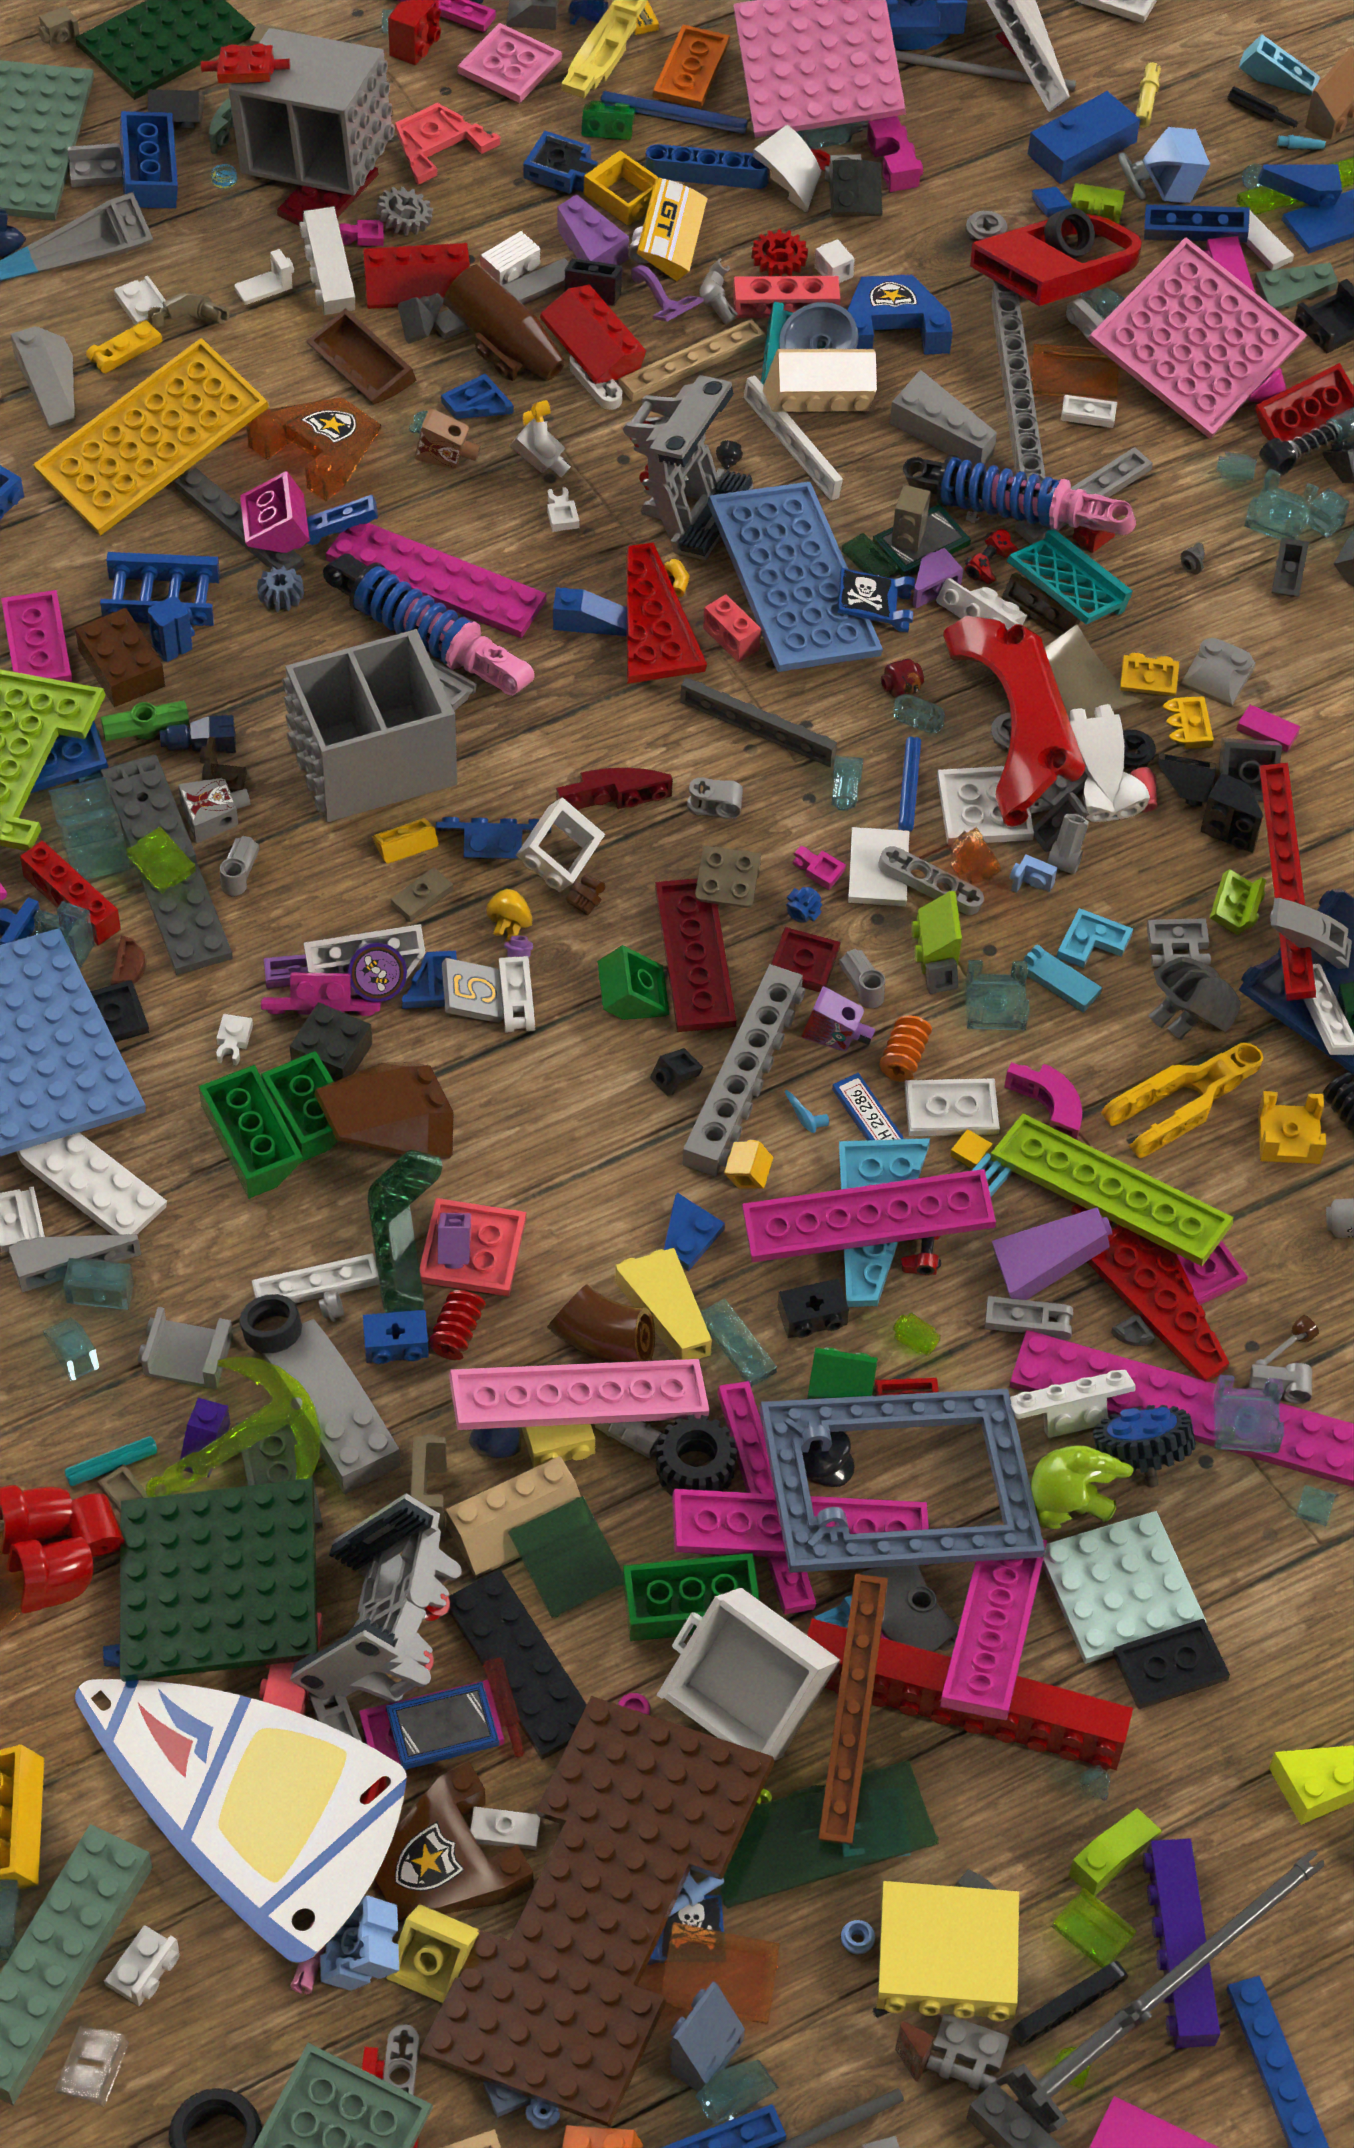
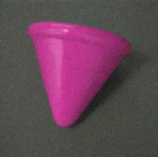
M1276 368L1270 377L1250 395L1248 401L1261 403L1287 390L1282 368Z

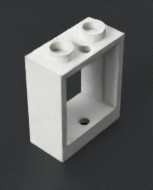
M562 797L548 806L516 856L523 861L527 868L534 870L541 876L548 886L560 892L574 883L605 834ZM553 823L583 848L568 871L538 846Z

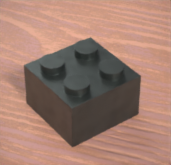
M318 1002L289 1046L291 1061L316 1051L334 1082L355 1073L372 1046L371 1024Z

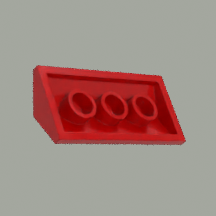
M1341 363L1257 404L1255 409L1262 434L1269 441L1274 438H1279L1282 442L1293 441L1295 437H1302L1303 433H1310L1314 428L1319 429L1321 425H1326L1331 420L1336 422L1348 416V411L1354 410V387Z

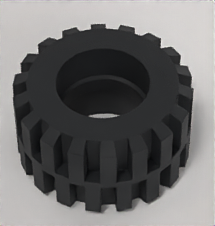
M687 1415V1420L683 1421L680 1417L675 1420L674 1426L669 1424L665 1428L664 1434H661L658 1439L656 1473L659 1476L661 1486H667V1493L672 1496L674 1489L723 1491V1488L728 1489L732 1478H734L737 1454L735 1439L733 1436L729 1437L730 1430L726 1426L720 1428V1421L716 1419L712 1422L708 1421V1416L701 1415V1419H695L694 1415ZM690 1451H700L709 1455L713 1461L702 1467H693L682 1462L679 1457Z

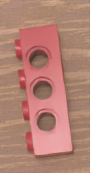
M839 276L734 277L733 301L734 310L738 313L736 318H769L774 302L783 303L784 310L789 312H795L806 305L818 302H828L840 306Z

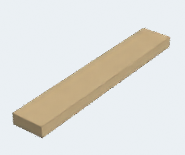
M749 319L619 378L618 385L629 399L634 402L765 342L766 335L752 319Z

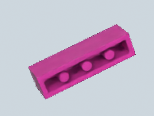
M1238 236L1207 239L1206 249L1203 251L1255 292Z

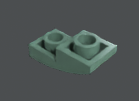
M229 98L219 107L210 125V149L213 154H216L230 141L229 129L234 127Z

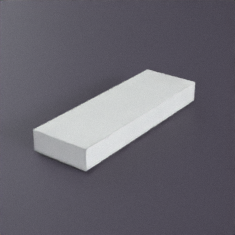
M1250 211L1249 234L1245 244L1271 270H1276L1293 262L1294 254Z

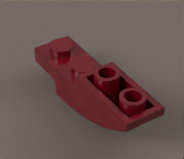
M641 768L596 769L581 772L579 783L556 788V801L563 797L577 810L595 805H604L611 801L615 802L617 809L635 807L642 803L660 801L671 797L673 779L670 774Z

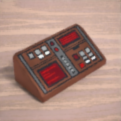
M902 2021L895 2051L914 2080L918 2082L928 2063L934 2037Z

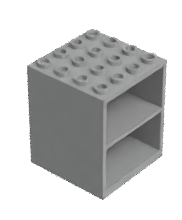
M269 28L259 44L273 45L274 59L290 58V70H275L271 74L270 82L232 83L229 87L241 173L355 196L360 186L364 185L369 171L374 169L377 158L383 154L385 145L394 135V125L391 123L392 104L389 103L388 96L390 84L387 82L386 77L388 64L384 59V50Z
M417 629L285 666L286 678H283L282 682L284 690L288 695L284 697L285 706L289 713L285 715L290 732H287L288 741L292 749H297L296 759L300 770L305 769L307 773L305 775L309 791L314 790L316 794L314 801L317 811L324 813L327 822L457 785L455 712Z

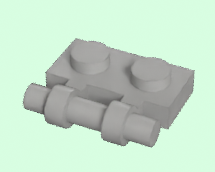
M1206 919L1148 920L1150 950L1162 951V955H1151V966H1162L1179 957L1191 958L1207 965L1211 964L1210 954H1199V949H1208L1209 946ZM1173 950H1188V954H1173Z
M944 2014L933 2050L944 2053L945 2057L941 2059L930 2055L926 2068L938 2072V2077L947 2080L949 2077L969 2083L968 2087L978 2090L979 2087L987 2089L997 2078L984 2074L985 2068L999 2073L1010 2036ZM955 2058L975 2064L974 2069L955 2064Z

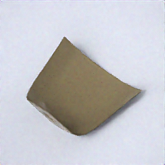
M1075 624L1060 637L1044 647L1068 718L1072 709H1085L1086 717L1089 719L1095 717V708L1100 705L1109 704L1114 711L1144 701L1136 698L1128 691L1120 690V683L1097 657L1078 624Z

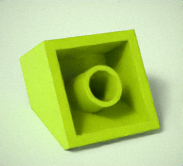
M949 891L918 909L917 921H912V938L918 939V945H915L916 963H921L922 974H926V964L951 958L955 959L958 968L962 935L956 891Z

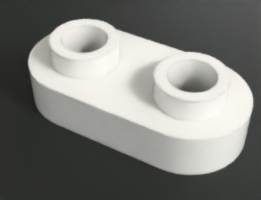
M1077 298L1067 305L1066 315L1068 320L1075 324L1087 339L1104 321L1081 298Z

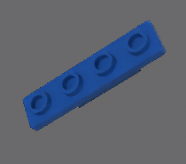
M442 817V822H436V830L464 831V858L520 859L516 854L522 847V832L531 833L540 819H529L528 824H517V819L502 818L500 823H488V818H471V823L459 822L457 817Z

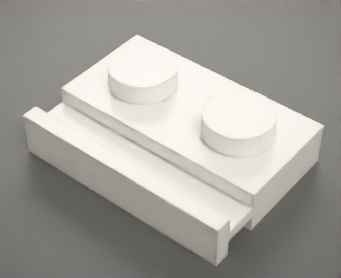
M145 276L143 281L135 280L114 289L115 298L135 325L144 320L148 321V311L150 308H164L162 302L165 299L149 276Z
M34 1186L29 1187V1190L20 1192V1189L0 1193L1 1253L8 1252L9 1246L15 1245L21 1240L45 1237Z

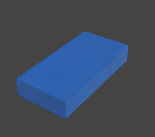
M1057 187L1032 190V199L1047 217L1064 209L1072 208L1071 203Z

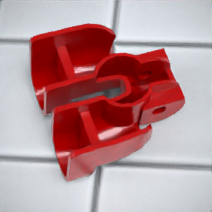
M17 1485L0 1487V1520L4 1522L1 1551L4 1555L9 1554L7 1564L9 1572L23 1570L24 1586L20 1604L23 1614L60 1605L80 1596L92 1580V1557L121 1550V1544L125 1543L110 1501L104 1494H88L72 1500L66 1489L54 1486L38 1487L23 1491ZM56 1536L69 1537V1539L44 1545L47 1538Z

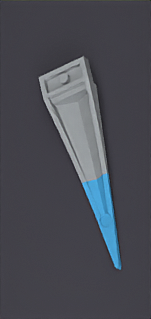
M134 193L108 200L49 235L0 260V281L128 253L129 250L152 243L153 237Z

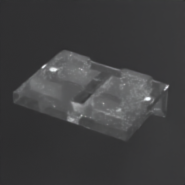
M80 2026L55 2091L59 2094L87 2099L104 2107L129 2044L128 2040L121 2033ZM78 2059L102 2063L104 2065L103 2068L79 2064L77 2062Z

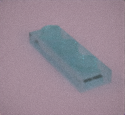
M725 1298L701 1311L708 1332L744 1380L749 1381L751 1387L777 1373L775 1363Z

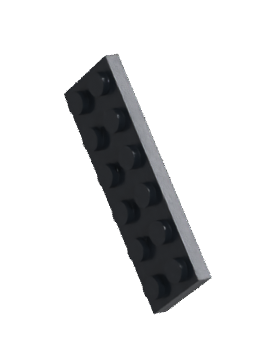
M501 1569L449 1595L450 1608L448 1612L541 1760L567 1747L587 1704Z

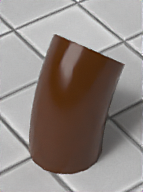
M588 1284L583 1286L547 1326L551 1332L575 1349L609 1363L651 1361L654 1354L655 1326L651 1312L644 1307L628 1306L608 1299L596 1292Z

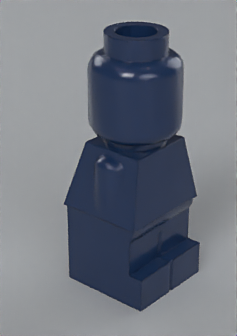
M233 715L207 716L190 723V728L182 724L169 725L166 727V730H160L161 747H167L170 751L187 750L192 745V750L201 752L202 746H207L208 737H215L216 752L236 753Z

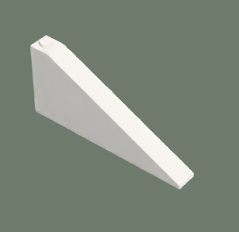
M986 0L1045 107L1051 112L1068 99L1070 95L1036 0Z

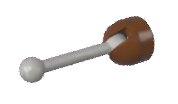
M1302 1315L1292 1325L1291 1332L1293 1336L1266 1358L1257 1360L1255 1365L1267 1366L1268 1363L1296 1340L1301 1343L1313 1340L1319 1335L1317 1325L1311 1318Z

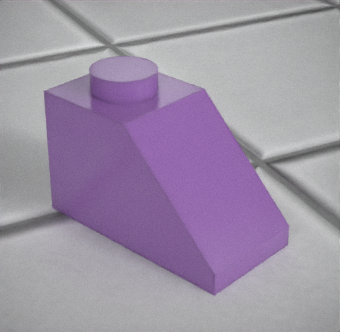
M945 547L936 552L928 553L921 560L913 597L915 609L937 599L946 579L951 578L961 585L963 568Z
M440 1213L438 1225V1264H445V1267L450 1269L462 1268L463 1264H469L471 1213Z

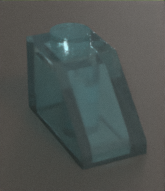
M72 1317L43 1330L44 1336L70 1381L99 1368L93 1344L82 1325Z
M758 2059L720 2069L695 2097L702 2105L705 2115L714 2124L735 2119L775 2092L779 2087Z

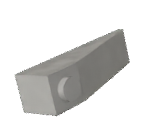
M137 1234L37 1237L31 1240H21L15 1245L8 1247L11 1263L22 1293L141 1255Z

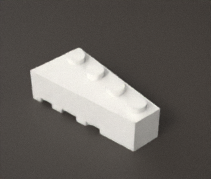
M335 207L303 211L304 222H299L301 237L304 238L306 259L311 264V281L316 283L317 290H315L317 306H322L324 315L340 313L345 308L349 311H354L355 294Z

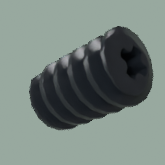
M1348 1072L1331 1081L1323 1090V1095L1326 1102L1331 1104L1333 1111L1338 1113L1340 1120L1345 1122V1126L1348 1130L1352 1131L1354 1136V1082L1350 1083L1354 1075Z

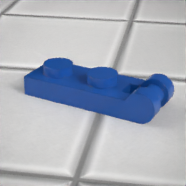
M373 494L307 517L310 539L307 543L315 545L320 542L321 537L333 533H341L348 528L359 524H368L372 520L377 519V503Z

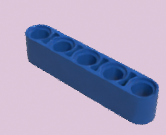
M653 144L646 149L645 168L659 178L671 181L762 189L769 183L770 169L754 158L753 153Z

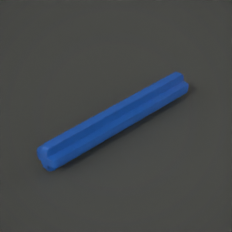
M912 736L906 739L898 822L899 830L909 832L914 827L921 739Z

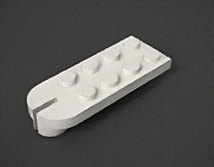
M81 1133L17 1151L19 1160L26 1168L112 1235L138 1234L167 1206L166 1199Z

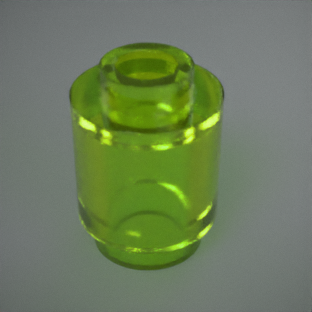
M909 1313L907 1316L901 1315L893 1327V1330L896 1332L894 1338L919 1355L923 1353L929 1356L941 1339V1335L936 1333L935 1327L913 1313Z

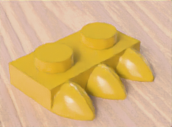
M1204 696L1174 698L1163 705L1164 709L1174 713V715L1166 720V723L1178 729L1169 735L1170 739L1179 744H1184L1185 749L1213 747L1214 738Z

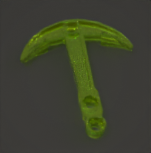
M229 1357L218 1360V1367L237 1372L257 1385L261 1383L272 1395L273 1400L201 1451L192 1452L165 1469L163 1476L151 1478L146 1485L148 1498L158 1497L155 1490L159 1485H165L166 1492L163 1496L172 1495L173 1492L184 1491L206 1477L211 1469L286 1425L291 1426L298 1443L294 1445L297 1466L296 1480L311 1478L319 1459L322 1434L317 1409L311 1396L299 1381L280 1366L252 1357ZM295 1398L302 1400V1406L299 1409L291 1407V1402ZM187 1467L193 1469V1476L189 1479L183 1477V1470Z

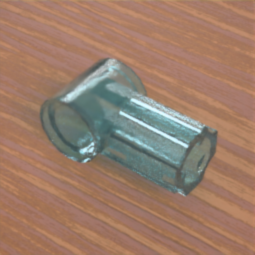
M835 755L832 779L834 780L831 805L836 806L838 810L848 811L856 807L858 783H861L864 758Z

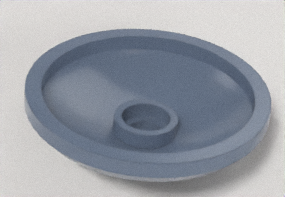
M828 302L812 303L798 309L787 319L780 333V349H819L821 346H826L823 349H856L858 328L852 315L843 307Z

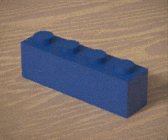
M1146 204L1144 240L1182 241L1187 237L1190 241H1207V239L1238 236L1240 243H1247L1250 208Z

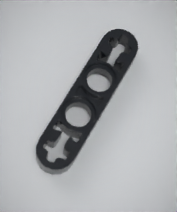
M1114 1961L1019 2021L1011 2029L1010 2033L1020 2047L1027 2046L1118 1988L1127 1980L1129 1975L1119 1961Z

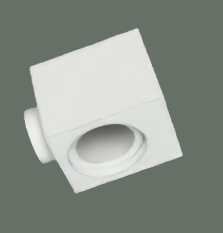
M838 239L816 248L815 268L822 276H839V283L853 277L855 258Z

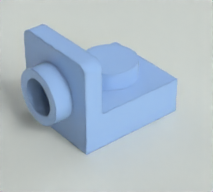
M1025 854L1021 863H1015L1011 871L1010 879L1013 880L1011 891L1017 893L1024 881L1034 888L1050 892L1055 884L1057 867Z

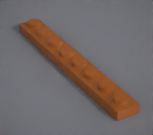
M855 1574L819 1841L847 1845L853 1844L888 1578Z

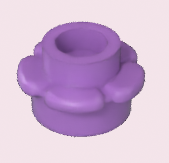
M516 935L512 936L510 941L504 944V947L507 948L508 957H530L533 943L528 941L526 936Z

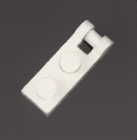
M528 956L499 958L505 1033L526 1028V1031H535ZM524 1012L525 1017H513V1013Z

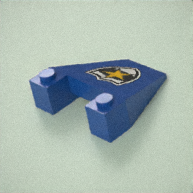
M914 275L862 276L847 310L854 318L858 328L856 349H873V330L920 328L924 355L950 354L953 333L950 312Z

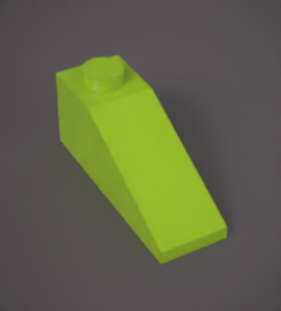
M1136 1808L1096 1837L1073 1859L1069 1876L1094 1898L1151 1841L1155 1840L1162 1830L1142 1811Z

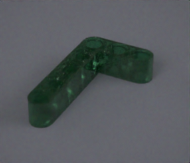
M416 1150L407 1151L370 1186L367 1195L382 1305L386 1313L423 1310L424 1295L410 1204L438 1180L442 1172V1160L439 1156Z

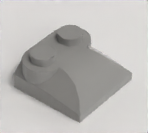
M1208 638L1200 644L1199 652L1184 676L1181 686L1232 707L1252 674L1256 662L1247 651L1222 640Z

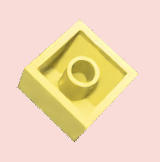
M419 1904L406 1918L398 1941L399 1971L388 1975L386 1979L443 2003L454 1979L458 1978L479 1935V1929Z

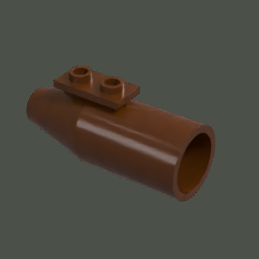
M475 264L468 267L453 281L444 296L443 304L476 333L475 349L477 353L485 360L488 358L494 364L499 374L504 377L507 375L514 381L517 378V372L524 368L549 381L560 373L565 365V360L538 318L480 265Z

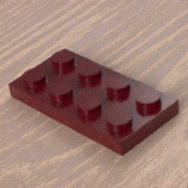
M374 166V169L369 171L364 185L360 186L355 196L300 185L277 209V215L299 226V222H304L303 211L335 207L338 218L378 176V168Z

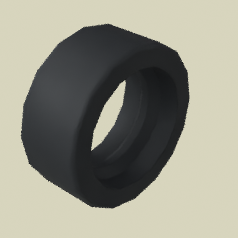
M1068 208L1056 212L1049 217L1045 224L1044 237L1046 244L1075 259L1090 251L1094 244L1095 232L1090 218L1082 210ZM1065 219L1070 221L1077 231L1078 241L1075 249L1070 248L1062 238L1061 226Z
M270 1294L255 1298L241 1312L240 1325L246 1344L254 1351L265 1354L286 1350L296 1343L301 1335L302 1323L295 1302L286 1296ZM271 1316L288 1318L283 1326L272 1331L262 1332L254 1329L257 1323Z

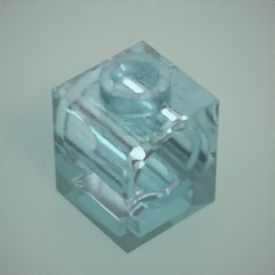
M1327 488L1311 503L1307 525L1329 538L1345 523L1350 502L1330 488Z

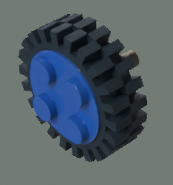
M1148 1405L1147 1409L1141 1410V1406L1125 1409L1120 1412V1415L1114 1413L1109 1415L1110 1419L1104 1418L1100 1421L1101 1424H1097L1095 1430H1093L1096 1450L1107 1453L1121 1462L1130 1464L1134 1468L1133 1473L1136 1469H1140L1141 1473L1145 1475L1146 1486L1149 1488L1159 1485L1156 1470L1162 1469L1161 1465L1173 1466L1175 1465L1174 1460L1178 1462L1185 1460L1184 1456H1190L1192 1450L1196 1448L1191 1416L1184 1409L1178 1410V1407L1175 1406L1168 1408L1167 1405H1161L1159 1408H1155V1405Z

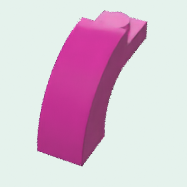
M1011 1062L1007 1070L1004 1088L1026 1095L1042 1103L1051 1117L1049 1126L1078 1140L1082 1121V1104L1072 1083L1062 1073L1044 1063L1040 1072H1037L1028 1066Z

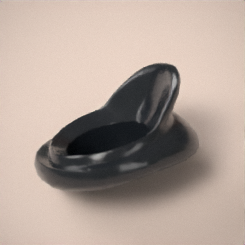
M844 1431L830 1432L832 1445L829 1451H821L819 1441H812L809 1452H802L807 1479H813L829 1487L843 1486L851 1479L855 1470V1464L850 1454L851 1441Z

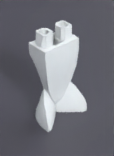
M1109 704L1096 707L1094 712L1095 718L1089 719L1086 717L1085 709H1072L1069 714V721L1085 762L1084 771L1088 776L1083 793L1084 807L1089 813L1086 818L1092 822H1106L1137 815L1148 805L1150 796L1144 783L1133 775L1123 772L1124 738L1120 715H1114Z

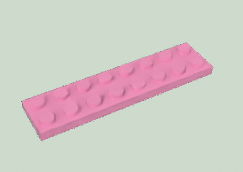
M699 1359L450 1370L449 1375L457 1430L676 1420L680 1417L683 1420L687 1419V1415H694L695 1419H701V1415H709V1406Z

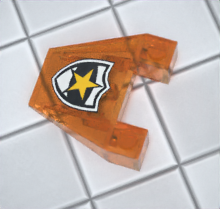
M341 397L267 409L249 422L246 427L248 447L266 460H269L290 442L312 456L314 459L305 466L306 488L324 501H328L346 486L381 429V424Z

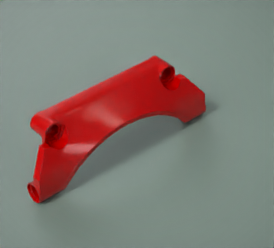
M965 616L948 626L943 632V637L952 660H971L988 666L998 676L1006 691L1011 711V738L1007 760L996 788V800L1004 823L1010 827L1019 826L1028 819L1027 808L1033 805L1057 780L1058 775L1070 782H1074L1083 775L1085 762L1079 750L1042 638L1021 624H1016L1007 630L1005 624L999 620Z

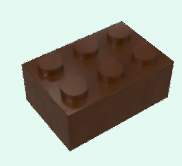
M127 608L75 628L78 650L114 707L165 687L163 665Z

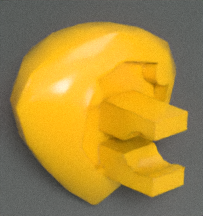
M504 889L496 893L489 900L486 914L491 921L497 923L493 932L494 935H503L505 928H507L508 936L505 941L509 942L512 936L518 935L521 928L532 926V915L524 897L517 891Z

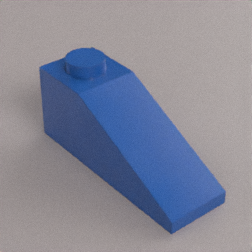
M1338 164L1263 165L1257 179L1258 184L1309 205H1321L1324 207L1336 205L1342 192Z
M556 587L553 606V630L627 636V607L586 590Z

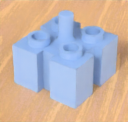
M368 1895L362 1898L347 1921L326 1944V1953L320 1955L321 1982L352 1991L369 1984L372 1977L381 1979L399 1971L398 1944L392 1943V1937L398 1931L397 1905Z

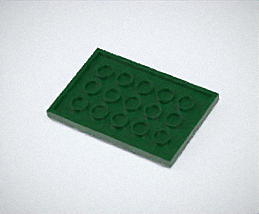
M146 0L75 37L76 45L136 100L147 94L148 89H156L201 65V61H209L220 55L221 47L232 44L239 45L250 39L256 27L226 0Z

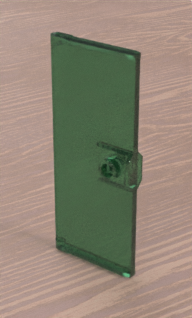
M909 1759L862 1774L852 1845L819 1841L826 1785H813L793 1791L787 1797L755 1806L723 1876L724 1883L720 1885L723 1905L726 1909L938 1845L939 1837L936 1835L929 1819Z

